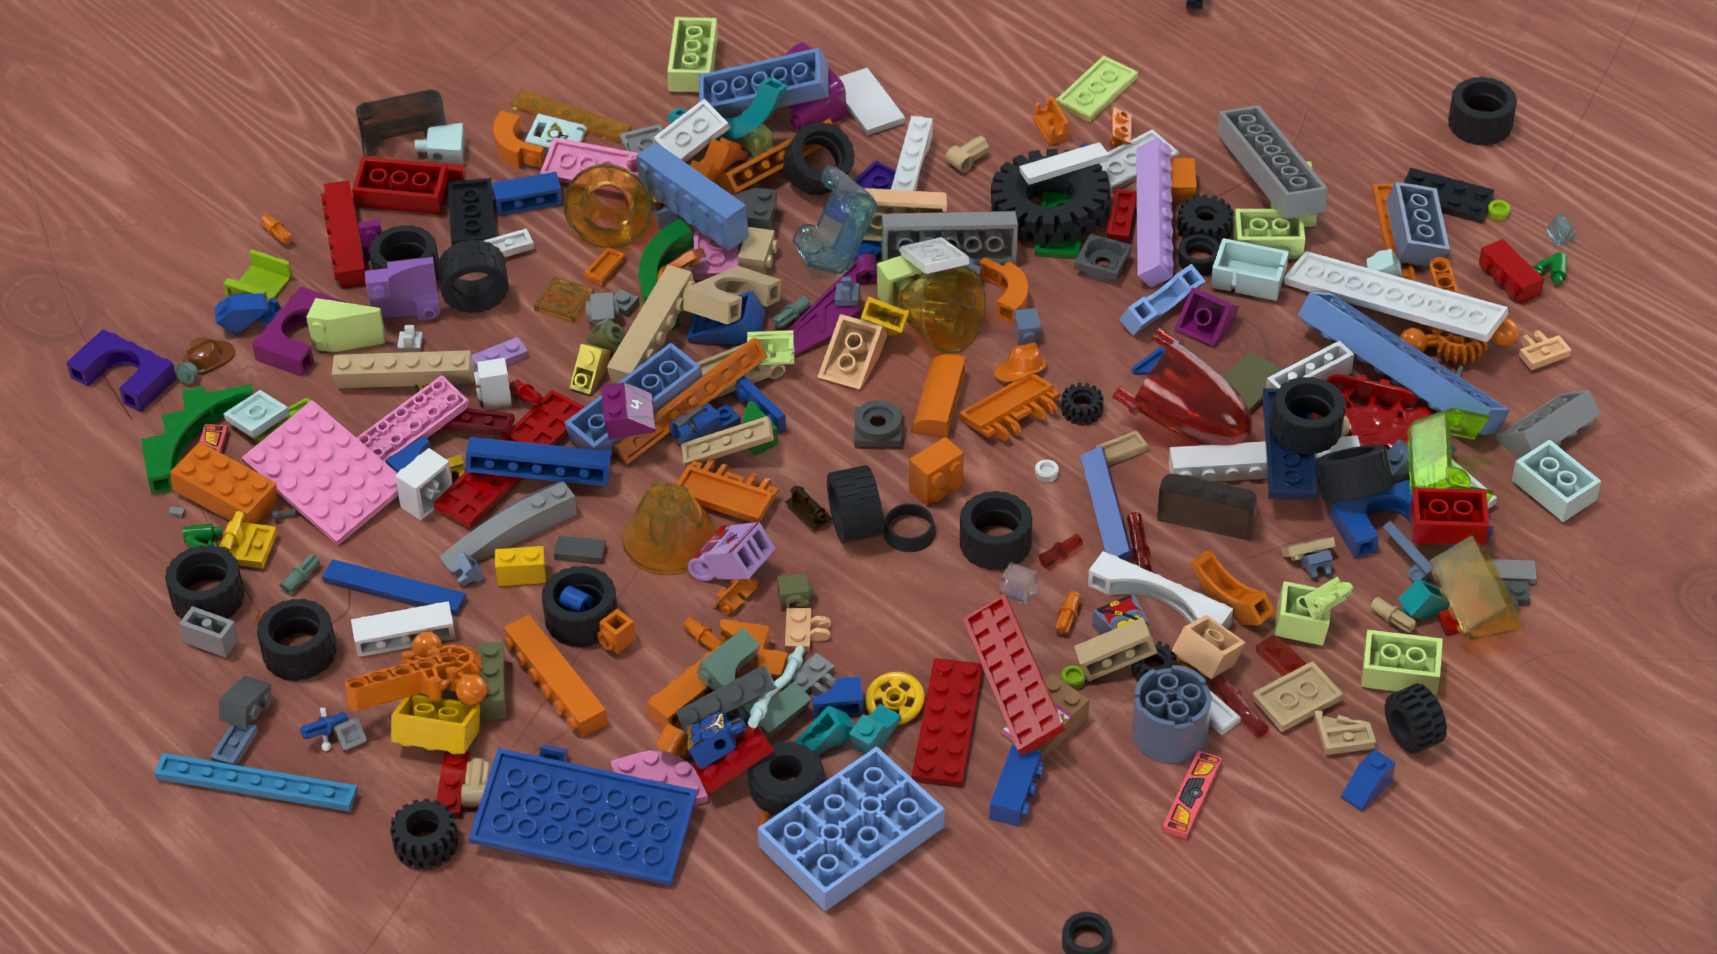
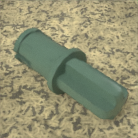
M801 296L793 304L786 305L784 310L773 318L774 326L776 328H783L791 321L798 320L799 315L810 308L811 303L809 299Z
M310 554L299 567H293L290 575L280 583V589L285 594L292 595L303 582L308 581V575L320 563L319 558L314 554Z

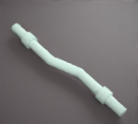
M797 646L794 652L789 655L783 675L774 682L777 688L761 696L759 701L753 705L750 711L751 717L748 721V725L751 728L757 727L759 721L765 717L767 705L771 697L788 684L795 671L800 668L803 662L802 656L805 652L803 646Z

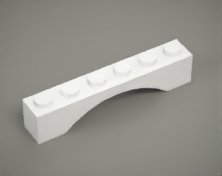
M911 116L891 190L916 191L921 166L926 153L929 152L932 141L933 118Z
M1103 551L1089 569L1088 586L1107 595L1134 594L1150 597L1174 608L1189 623L1208 615L1226 629H1229L1232 624L1233 608L1190 590L1181 584L1165 579L1158 574L1149 572L1138 565L1122 560L1115 555Z

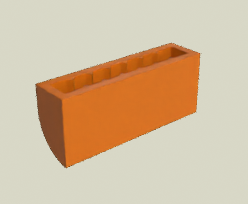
M944 354L935 357L930 362L910 433L947 438L965 375V356Z

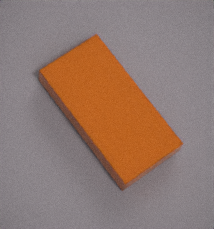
M607 247L583 273L584 280L603 287L627 261L626 254Z

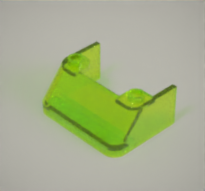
M1451 408L1415 420L1408 429L1411 496L1413 487L1486 490L1487 503L1494 495L1493 490L1471 486L1469 474L1461 468L1452 467L1450 435L1475 439L1489 420V415Z

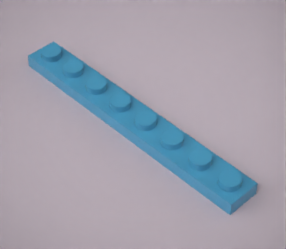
M166 753L162 754L154 772L155 778L158 780L351 812L358 794L357 785Z

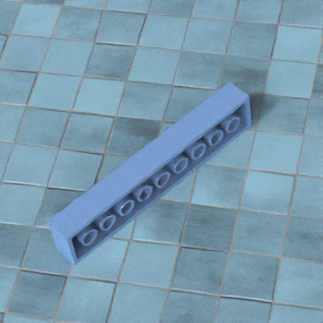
M1310 291L1298 313V316L1304 319L1303 323L1313 329H1319L1322 331L1321 335L1329 340L1341 341L1350 351L1357 354L1356 358L1366 364H1372L1375 366L1374 370L1382 375L1387 374L1393 378L1391 381L1400 387H1407L1418 399L1423 398L1428 401L1427 405L1436 411L1441 410L1447 414L1446 418L1450 421L1464 425V430L1472 435L1482 434L1487 436V434H1497L1510 412V409L1332 293Z

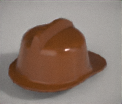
M204 337L197 338L188 344L182 363L190 362L194 364L198 374H202L230 361L235 355V349L232 344L223 340H213Z

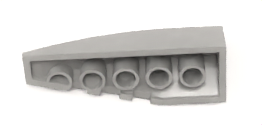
M563 481L553 482L511 502L489 520L460 539L440 555L439 559L452 575L454 574L452 569L458 563L456 557L462 552H465L479 562L494 555L495 549L509 548L576 516L575 495Z

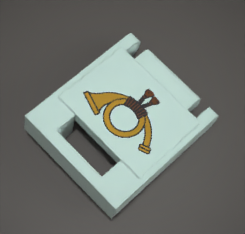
M537 114L525 142L544 147L545 154L547 155L554 137L582 142L587 128L582 124ZM538 129L539 133H542L541 137L536 136Z

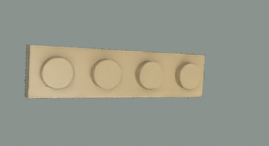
M766 416L682 443L681 447L685 466L691 465L693 461L704 463L710 459L713 460L773 441L771 420Z

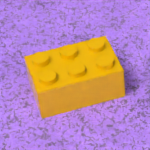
M423 695L406 697L391 716V742L400 743V745L406 747L419 746L424 747L426 750H444L451 754H464L480 732L481 704L469 706L461 703V701L449 699L431 701L429 696Z

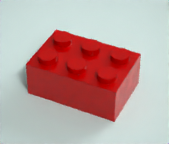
M1413 487L1410 502L1412 543L1486 546L1489 531L1486 490Z

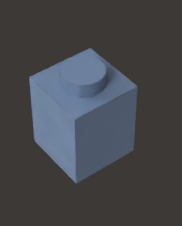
M1037 308L1014 310V330L1018 345H1026L1033 342L1036 344L1041 343V324Z

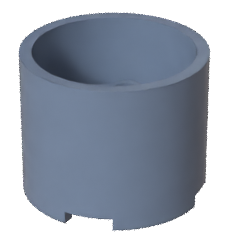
M1172 665V668L1157 671L1152 669L1140 678L1135 689L1132 737L1136 746L1143 754L1164 763H1180L1194 758L1198 750L1202 751L1208 739L1212 696L1206 685V680L1200 674L1183 666Z

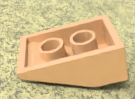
M840 314L818 378L861 391L881 355L888 334L883 326Z

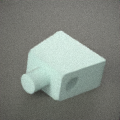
M463 123L430 127L427 139L415 140V152H427L429 163L463 165L465 143Z

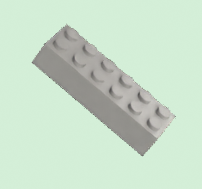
M1016 212L882 214V262L901 256V246L942 237L969 258L975 260V264H980L984 257L999 264H1006L1008 261L1016 263L1018 234Z

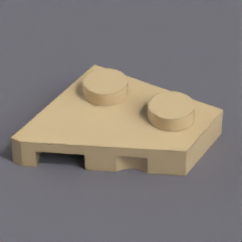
M1314 711V720L1326 755L1376 748V739L1370 722L1351 720L1340 715L1335 719L1322 716L1323 711Z

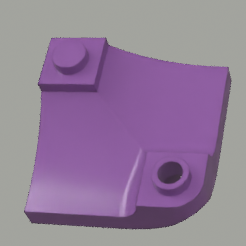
M433 257L387 262V269L365 271L371 307L381 308L382 318L413 315L420 321L434 319L440 314Z

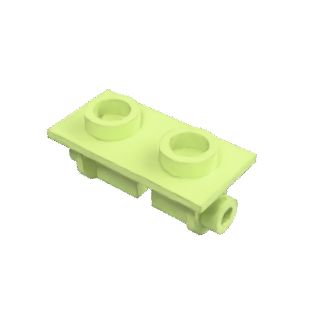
M1335 577L1304 595L1303 597L1312 619L1345 601L1346 597L1351 595L1353 586L1349 582H1340L1339 578Z

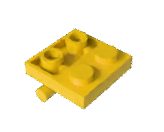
M236 511L232 521L230 520L225 529L219 547L230 551L237 559L238 565L263 569L277 536V528L242 522L245 514L241 511Z

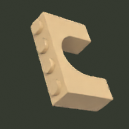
M736 266L684 288L683 310L724 324H730L741 319L742 297L738 295L754 291L762 305L767 307L780 301L781 279Z

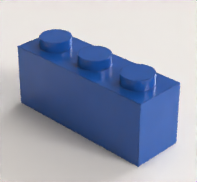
M557 172L492 183L498 216L563 205Z
M1011 746L990 802V820L1019 827L1022 818H1027L1030 809L1029 798L1035 797L1037 790L1036 779H1041L1044 771V763H1041V752L1032 750L1022 756L1016 746Z

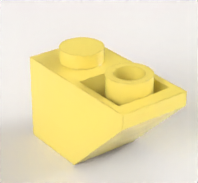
M581 344L569 388L592 394L606 373L611 351L593 345Z

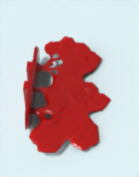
M1336 374L1327 378L1326 382L1333 384L1341 391L1345 404L1347 401L1350 403V407H1345L1344 416H1347L1350 423L1349 436H1358L1360 446L1387 445L1391 448L1398 439L1414 446L1419 440L1418 437L1424 435L1429 428L1435 431L1438 418L1432 416L1431 411L1427 407L1405 410L1414 407L1418 402L1417 396L1408 389L1390 385V381L1381 379L1380 382L1367 380V376L1358 374L1357 377ZM1350 398L1368 401L1369 403L1366 406H1358ZM1378 404L1390 406L1391 408L1384 409L1382 406ZM1398 411L1403 414L1401 418L1398 417ZM1312 412V420H1316L1318 414Z

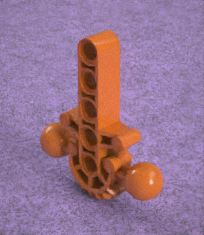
M1443 257L1433 258L1429 267V285L1459 293L1449 260ZM1505 318L1489 340H1492L1498 346L1506 347L1512 345L1519 335L1518 326L1511 319ZM1421 323L1419 324L1420 329L1410 328L1400 335L1401 339L1421 352H1424L1427 347L1435 346L1438 359L1444 358L1445 362L1453 361L1454 364L1462 362L1465 365L1467 361L1473 363L1475 358L1481 359V356L1488 349L1487 342ZM1423 331H1431L1432 334L1425 335Z
M423 632L415 637L412 641V651L402 653V664L353 677L345 681L346 706L350 710H363L420 693L428 695L431 701H439L442 699L441 691L446 688L449 691H455L461 703L469 706L477 705L484 700L488 690L485 680L480 676L483 666L481 665V656L478 655V651L473 650L472 647L465 648L464 645L457 646L454 643L443 646L438 635L431 632Z

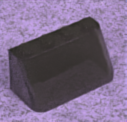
M1168 474L1162 479L1159 488L1157 521L1251 541L1259 515V503L1253 491L1179 474Z

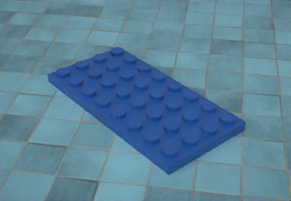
M498 748L469 836V842L672 886L698 793L696 789Z

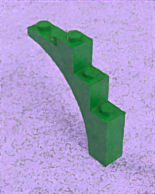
M252 384L207 393L205 386L182 390L185 410L162 414L164 434L141 439L151 495L174 491L172 490L170 472L178 464L185 449L203 431L205 424H213L224 417L225 412L253 395Z

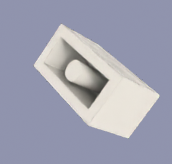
M505 358L477 362L478 371L474 372L476 386L480 385L481 387L476 388L478 402L483 401L484 410L512 406Z

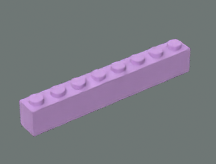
M1158 137L1136 148L1138 276L1150 288L1172 278L1174 266L1172 260L1173 214L1171 210L1172 166L1170 159L1172 152L1169 145L1163 143Z

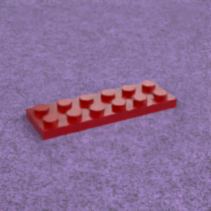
M934 658L911 776L915 782L962 788L983 673L981 663Z

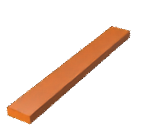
M1394 183L1373 184L1372 193L1385 250L1392 249L1397 257L1386 205V199ZM1401 262L1403 278L1416 282L1413 264Z
M755 337L750 339L654 413L656 432L623 437L615 442L612 446L622 463L628 465L670 432V422L681 415L692 412L699 406L702 407L765 360L768 356L759 340Z

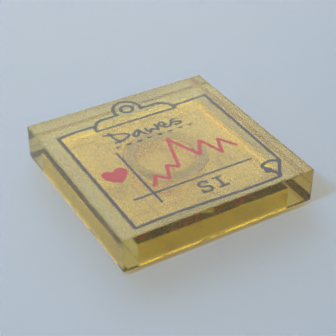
M554 276L534 304V311L575 323L585 309L586 301L590 300V294H595L594 288Z

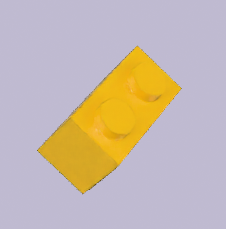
M544 546L495 549V571L498 586L546 583Z

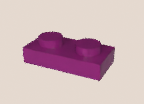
M380 219L358 222L364 261L371 260L369 253L371 242L382 232Z

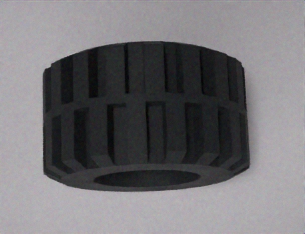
M1415 683L1386 698L1384 709L1388 727L1397 743L1405 751L1416 754L1445 740L1447 735L1445 714L1435 695L1424 685Z
M424 799L422 802L414 800L411 805L408 803L403 805V810H397L395 813L396 817H393L391 820L390 832L394 852L397 854L400 862L404 861V865L408 867L413 865L414 869L420 870L421 867H425V870L431 869V866L435 865L437 868L441 866V862H448L450 860V855L455 854L459 841L454 814L447 805H440V801L437 800L430 802L429 799ZM425 831L434 832L433 834L426 837L415 836Z

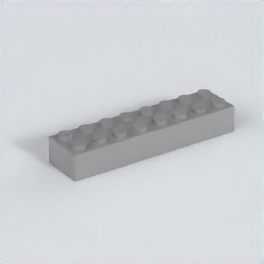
M1259 105L1219 111V137L1284 218L1293 219L1297 216L1326 212L1328 188Z

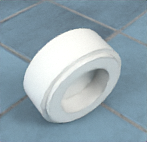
M1041 460L1035 466V477L1041 482H1053L1058 477L1059 467L1052 460Z

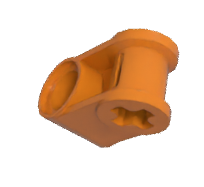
M666 723L655 746L674 756L677 755L687 760L691 756L688 751L687 733Z

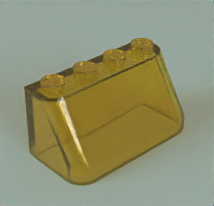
M1472 535L1430 560L1434 568L1431 574L1438 584L1441 583L1440 593L1447 602H1450L1451 606L1448 607V610L1455 620L1458 619L1460 624L1457 625V629L1464 639L1468 637L1470 640L1515 632L1525 626L1496 565Z

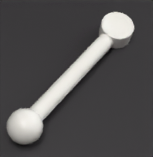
M320 708L321 717H327L326 708ZM323 735L324 743L321 748L323 751H329L331 744L328 741V736Z

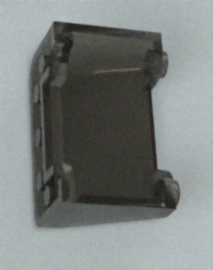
M433 89L364 102L356 108L357 134L364 157L374 156L375 147L377 145L379 147L383 146L382 139L423 131L426 138L430 127L446 125L441 94Z

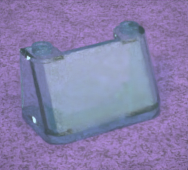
M826 165L821 179L825 187L833 189L817 225L805 224L800 226L792 241L807 267L834 274H842L850 268L877 210V202L869 192L842 170Z

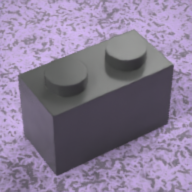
M243 676L219 698V720L246 728L266 708L270 707L273 700L271 683Z

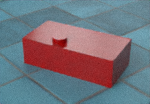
M362 157L352 188L356 207L441 215L448 191V182H450L447 164Z

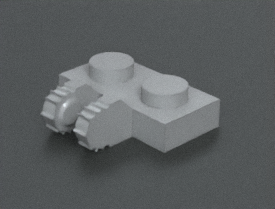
M816 653L795 671L791 681L783 688H787L795 681L807 694L812 693L815 696L824 694L827 690L821 684L829 689L835 685V678L831 676L835 672V665Z

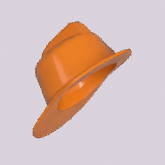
M1036 343L1018 345L1010 351L1008 360L996 367L994 375L1000 381L1015 382L1046 368V361L1040 357Z

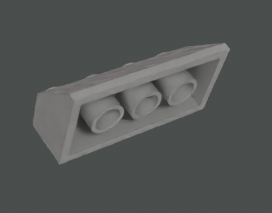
M1589 389L1562 393L1495 436V438L1514 455L1521 458L1548 440L1560 446L1563 439L1571 438L1578 433V429L1593 424V419L1601 415Z

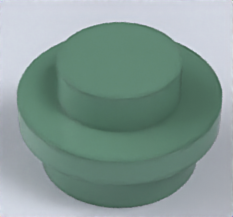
M187 362L177 366V377L181 382L191 385L196 381L198 370L194 364Z

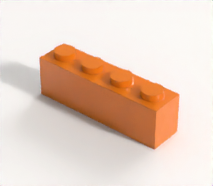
M720 645L712 651H708L696 664L689 666L682 675L671 680L663 690L650 697L649 701H647L648 717L663 729L666 723L677 728L681 725L676 711L713 692L708 685L700 681L696 671L700 661L720 647ZM741 669L735 673V680L741 677Z

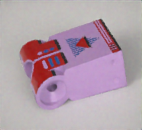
M760 522L731 525L730 527L722 525L689 561L688 570L693 577L701 581H709L714 577L717 579H749L776 548Z

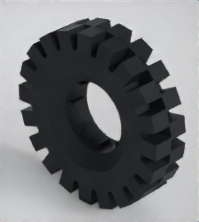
M1047 149L1046 156L1042 157L1039 150L1030 151L1029 160L1022 154L1013 158V164L1006 162L1000 167V172L996 171L993 176V183H991L992 212L1015 211L1018 222L1017 239L1028 242L1032 236H1034V244L1040 245L1046 244L1047 237L1052 238L1053 245L1064 244L1065 235L1071 242L1080 240L1081 232L1089 236L1096 231V226L1101 227L1106 221V216H1109L1110 182L1106 170L1102 171V166L1098 163L1029 185L1020 173V166L1058 155V149ZM1043 192L1069 194L1071 198L1067 203L1055 207L1039 206L1030 201L1033 197Z

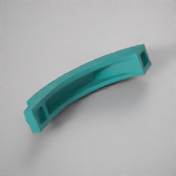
M767 78L761 82L750 107L740 116L725 119L730 129L715 140L720 141L721 137L729 141L738 139L766 122L781 104L788 85L772 78ZM680 107L674 109L669 113L667 121L673 123L685 114L687 110Z

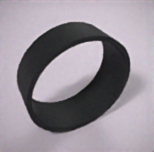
M910 503L898 505L890 510L886 516L883 536L885 541L896 550L917 552L927 548L935 539L936 530L933 516L921 505ZM902 515H917L926 519L931 525L924 534L907 538L895 534L888 524L896 517Z

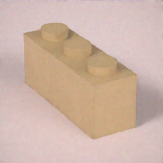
M1143 617L1074 646L1079 663L1088 682L1158 653Z

